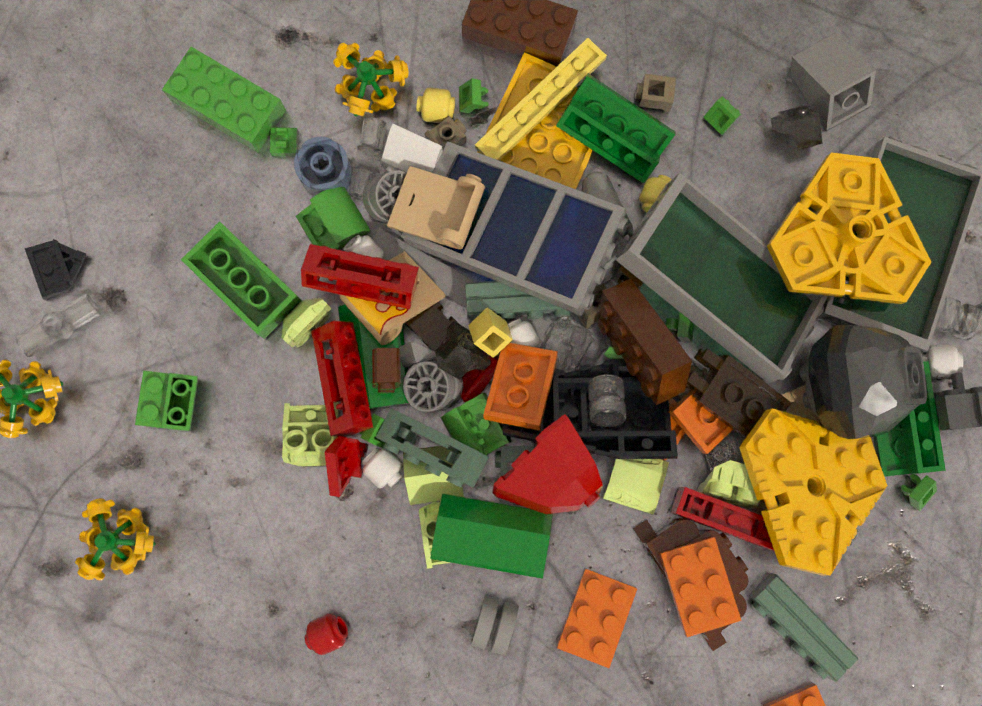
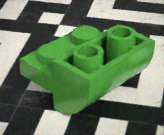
M345 187L327 189L310 199L311 204L296 215L297 220L313 245L341 250L356 235L362 237L371 231Z
M143 370L135 425L191 431L198 376Z
M486 392L440 417L451 438L484 455H488L512 441L509 436L503 435L502 423L484 420L483 414L488 399Z

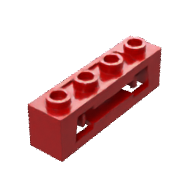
M310 244L301 267L302 287L410 309L417 286L419 267L407 263L388 261L379 257L360 255L351 251L346 252L327 246ZM320 277L328 278L329 281H337L335 285L319 281ZM381 290H385L384 292L399 293V297L382 295Z
M331 321L312 330L330 436H351L373 428L353 322ZM322 342H329L331 349L326 350V354H332L333 360L325 359ZM340 401L341 403L336 405V409L342 410L343 415L336 419L333 403Z
M687 487L678 488L670 513L774 551L762 515Z

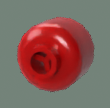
M332 613L325 614L310 621L307 625L304 637L306 646L319 655L331 653L343 647L348 636V628L340 616L337 617Z

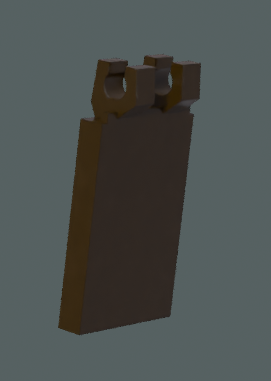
M699 349L694 359L710 370L704 379L694 372H690L686 387L695 391L693 397L696 398L695 401L744 438L748 436L766 410L773 408L786 412L791 404L788 399L730 355L718 356L709 349Z

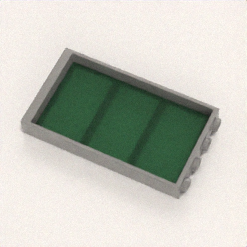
M884 137L875 145L871 157L880 159L902 203V206L897 209L902 217L909 216L931 260V264L907 302L903 304L851 299L849 295H844L845 297L828 296L823 305L825 309L818 318L835 325L879 328L900 335L909 342L911 347H918L921 353L929 350L982 188V171L977 170V167L970 164L954 162L948 156L929 153L923 147L904 144L898 138ZM884 214L888 224L891 223L888 214ZM840 298L845 299L843 303H839L840 301L838 300Z
M681 173L665 185L616 259V261L768 384L779 379L783 380L791 373V364L802 352V344L805 338L814 330L813 323L823 313L825 309L823 305L828 297L789 292L772 259L767 244Z

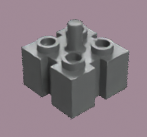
M951 374L953 389L934 393L939 431L982 427V386L965 389L963 374Z

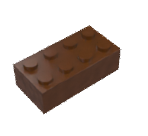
M470 0L461 24L462 38L522 57L525 52L557 67L563 61L576 24L578 10L549 0Z
M632 279L602 291L601 304L599 305L600 315L597 322L601 333L607 335L611 340L615 353L623 357L629 373L632 376H636L640 381L643 393L647 397H651L654 403L658 405L685 392L692 360Z

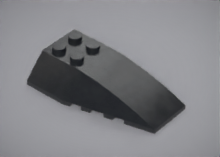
M624 359L605 360L603 364L596 366L587 364L579 366L578 370L565 373L563 370L554 372L540 431L503 423V435L537 442L535 438L545 428L565 414L591 454L615 459H677L678 457L675 430L671 429L669 399L656 405L651 397H647L643 393L641 383L637 377L629 373Z

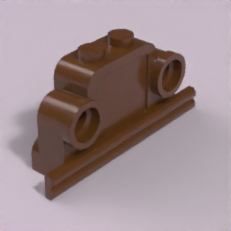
M686 518L673 519L665 528L655 533L647 519L633 528L666 580L667 577L659 553L706 538L715 537L740 617L744 616L747 610V603L745 598L739 593L748 585L749 580L745 573L748 568L740 556H734L730 550L732 543L724 532L719 534L716 531L707 529L699 531L697 525ZM731 624L701 633L712 651L727 643L721 632Z

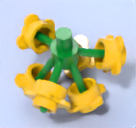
M356 42L351 45L341 43L337 48V57L334 59L333 64L336 67L342 65L346 69L356 67L358 75L355 77L345 74L342 77V82L335 86V92L347 100V102L342 104L349 106L348 112L353 113L357 117L358 115L364 116L365 111L373 113V111L377 112L380 109L389 110L395 106L394 97L397 95L396 89H389L388 86L384 85L378 86L376 81L379 80L380 76L388 75L390 82H399L400 86H404L405 79L408 78L409 74L407 63L404 60H400L399 55H396L394 60H390L387 64L384 59V53L381 50H376L371 57H365L359 63V45ZM366 85H372L374 88L371 93V100L373 101L371 105L372 110L369 109L370 101L363 99Z
M7 359L0 362V387H5L0 390V413L5 415L0 418V434L3 437L16 438L19 437V434L28 433V429L23 427L24 419L18 417L16 413L19 407L24 405L30 407L28 413L31 417V424L35 426L43 422L49 424L54 419L55 407L57 406V401H59L57 393L62 392L61 386H63V382L59 380V376L52 377L51 369L48 370L49 374H47L37 361H32L28 368L19 370L20 385H11L9 383L12 379V372L9 370L11 362ZM44 391L45 398H51L49 401L43 398H39L34 402L28 400L29 394Z
M99 498L90 501L86 505L87 509L82 512V517L88 518L89 522L92 523V527L87 531L80 532L79 540L87 544L89 552L92 554H86L83 558L78 557L75 560V564L79 568L77 571L79 576L87 580H93L94 578L103 580L105 574L102 570L105 567V562L101 556L104 551L111 550L113 552L111 568L113 570H122L125 575H129L134 571L138 560L142 558L145 561L146 552H152V548L156 543L154 542V535H148L149 527L143 523L142 512L138 508L134 507L128 511L125 509L119 510L116 521L117 529L107 531L105 521L112 516L111 507L115 505L114 500L105 501V499ZM136 532L135 540L120 539L119 537L120 533L132 535Z

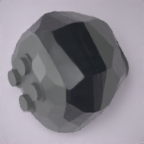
M856 325L834 326L810 348L807 362L800 367L801 379L806 381V392L803 394L805 408H810L825 428L842 438L859 439L888 433L917 406L925 404L927 400L924 364L920 349L918 347H911L909 342L900 335L879 328Z

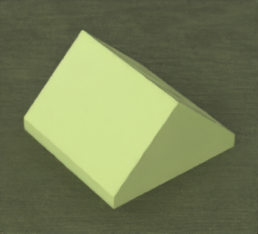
M442 446L420 448L450 465H454L445 460L450 450ZM403 458L404 479L410 505L441 501L442 494L464 497L463 486L460 488L446 481L447 474L441 472L440 476H437L425 470L426 463L420 461L419 465H416Z

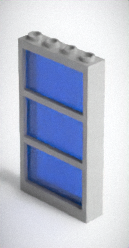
M447 141L432 173L457 181L461 176L465 177L466 174H472L481 178V183L485 186L463 249L448 247L404 232L401 235L403 240L409 246L582 316L584 310H589L593 303L595 295L592 293L596 284L600 285L605 277L606 269L604 267L608 259L612 260L618 247L616 241L619 235H624L627 230L629 219H627L626 209Z

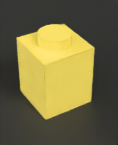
M488 307L468 325L473 343L493 358L513 340L507 322Z

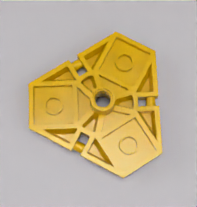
M831 152L825 157L815 175L801 193V201L793 205L791 211L767 244L772 259L789 292L833 297L849 295L851 299L903 304L911 296L931 264V260L909 216L902 217L897 209L902 206V203L880 159ZM811 207V208L814 209L816 212L813 213V212L810 211L808 208ZM886 213L888 214L891 220V223L889 224L884 216V214ZM845 277H849V284H845Z
M773 408L768 409L739 448L756 498L765 502L767 509L761 511L778 563L781 566L831 576L842 555L846 552L847 547L850 546L852 539L857 535L856 528L863 525L866 517L870 514V510L874 508L875 503H877L888 486L871 437L859 439L842 438L823 425L820 426L818 421L802 418L801 416ZM775 496L778 497L780 503L779 505L777 504Z

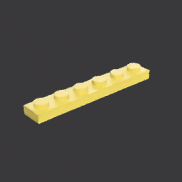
M587 38L475 144V149L480 154L500 161L580 85L587 74H591L606 60L607 55Z

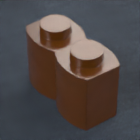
M375 348L372 350V387L378 389V393H395V389L399 388L401 384L400 349Z

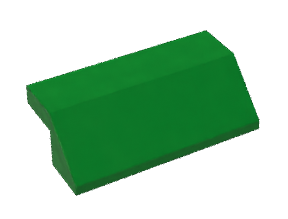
M587 74L556 124L558 128L642 183H645L659 164L660 155L676 135L674 130L590 74Z
M345 304L338 306L339 321L353 322L369 408L395 407L409 404L403 389L408 367H403L402 361L401 384L399 388L395 389V393H378V389L372 387V350L375 348H399L405 345L403 328L393 341L386 345H381Z
M929 361L923 362L927 389L926 403L917 406L888 433L873 437L875 451L884 477L946 471Z
M442 494L430 559L543 579L553 514H544L528 508Z

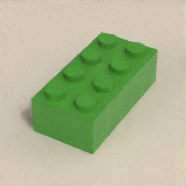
M192 46L162 88V91L171 102L259 153L270 136L271 128L276 127L286 111L281 99Z
M220 221L181 259L185 265L263 339L302 301Z

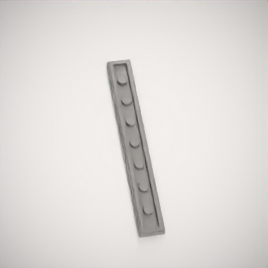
M381 228L377 230L373 240L384 251V260L389 261L405 251L446 294V297L466 308L465 283L476 281L417 248L409 246L406 242ZM516 315V320L520 318L522 322L529 321L540 338L537 348L554 351L564 330L542 318L527 319V315Z

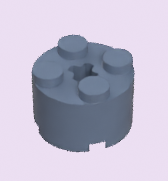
M320 136L308 139L301 145V149L294 157V169L302 185L311 195L315 196L327 189L345 187L347 189L349 187L352 168L348 156L340 144L328 137ZM322 165H327L325 169L322 170Z

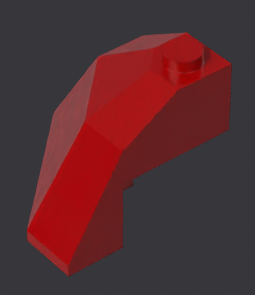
M564 414L535 438L537 440L536 447L531 452L524 450L511 464L513 468L505 475L500 476L494 483L492 491L496 497L544 514L577 511L584 505L588 508L600 499L599 493L603 484L595 461L570 419Z

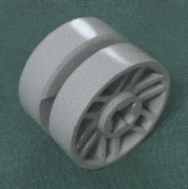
M394 170L376 175L367 182L363 191V203L370 216L381 222L389 221L407 172Z
M447 361L419 362L413 365L405 375L403 384L404 394L410 405L419 411L430 412L448 409L459 401L463 392V379L459 370Z
M485 595L471 646L485 650L491 639V652L505 656L514 630L519 605L505 601L501 611L497 612L499 600Z

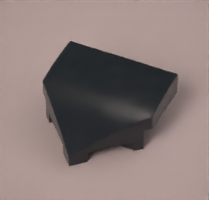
M55 239L25 248L43 300L71 290L84 262L86 253L79 250L76 251Z

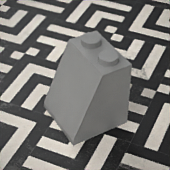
M837 32L792 56L791 76L826 131L871 106L876 69Z

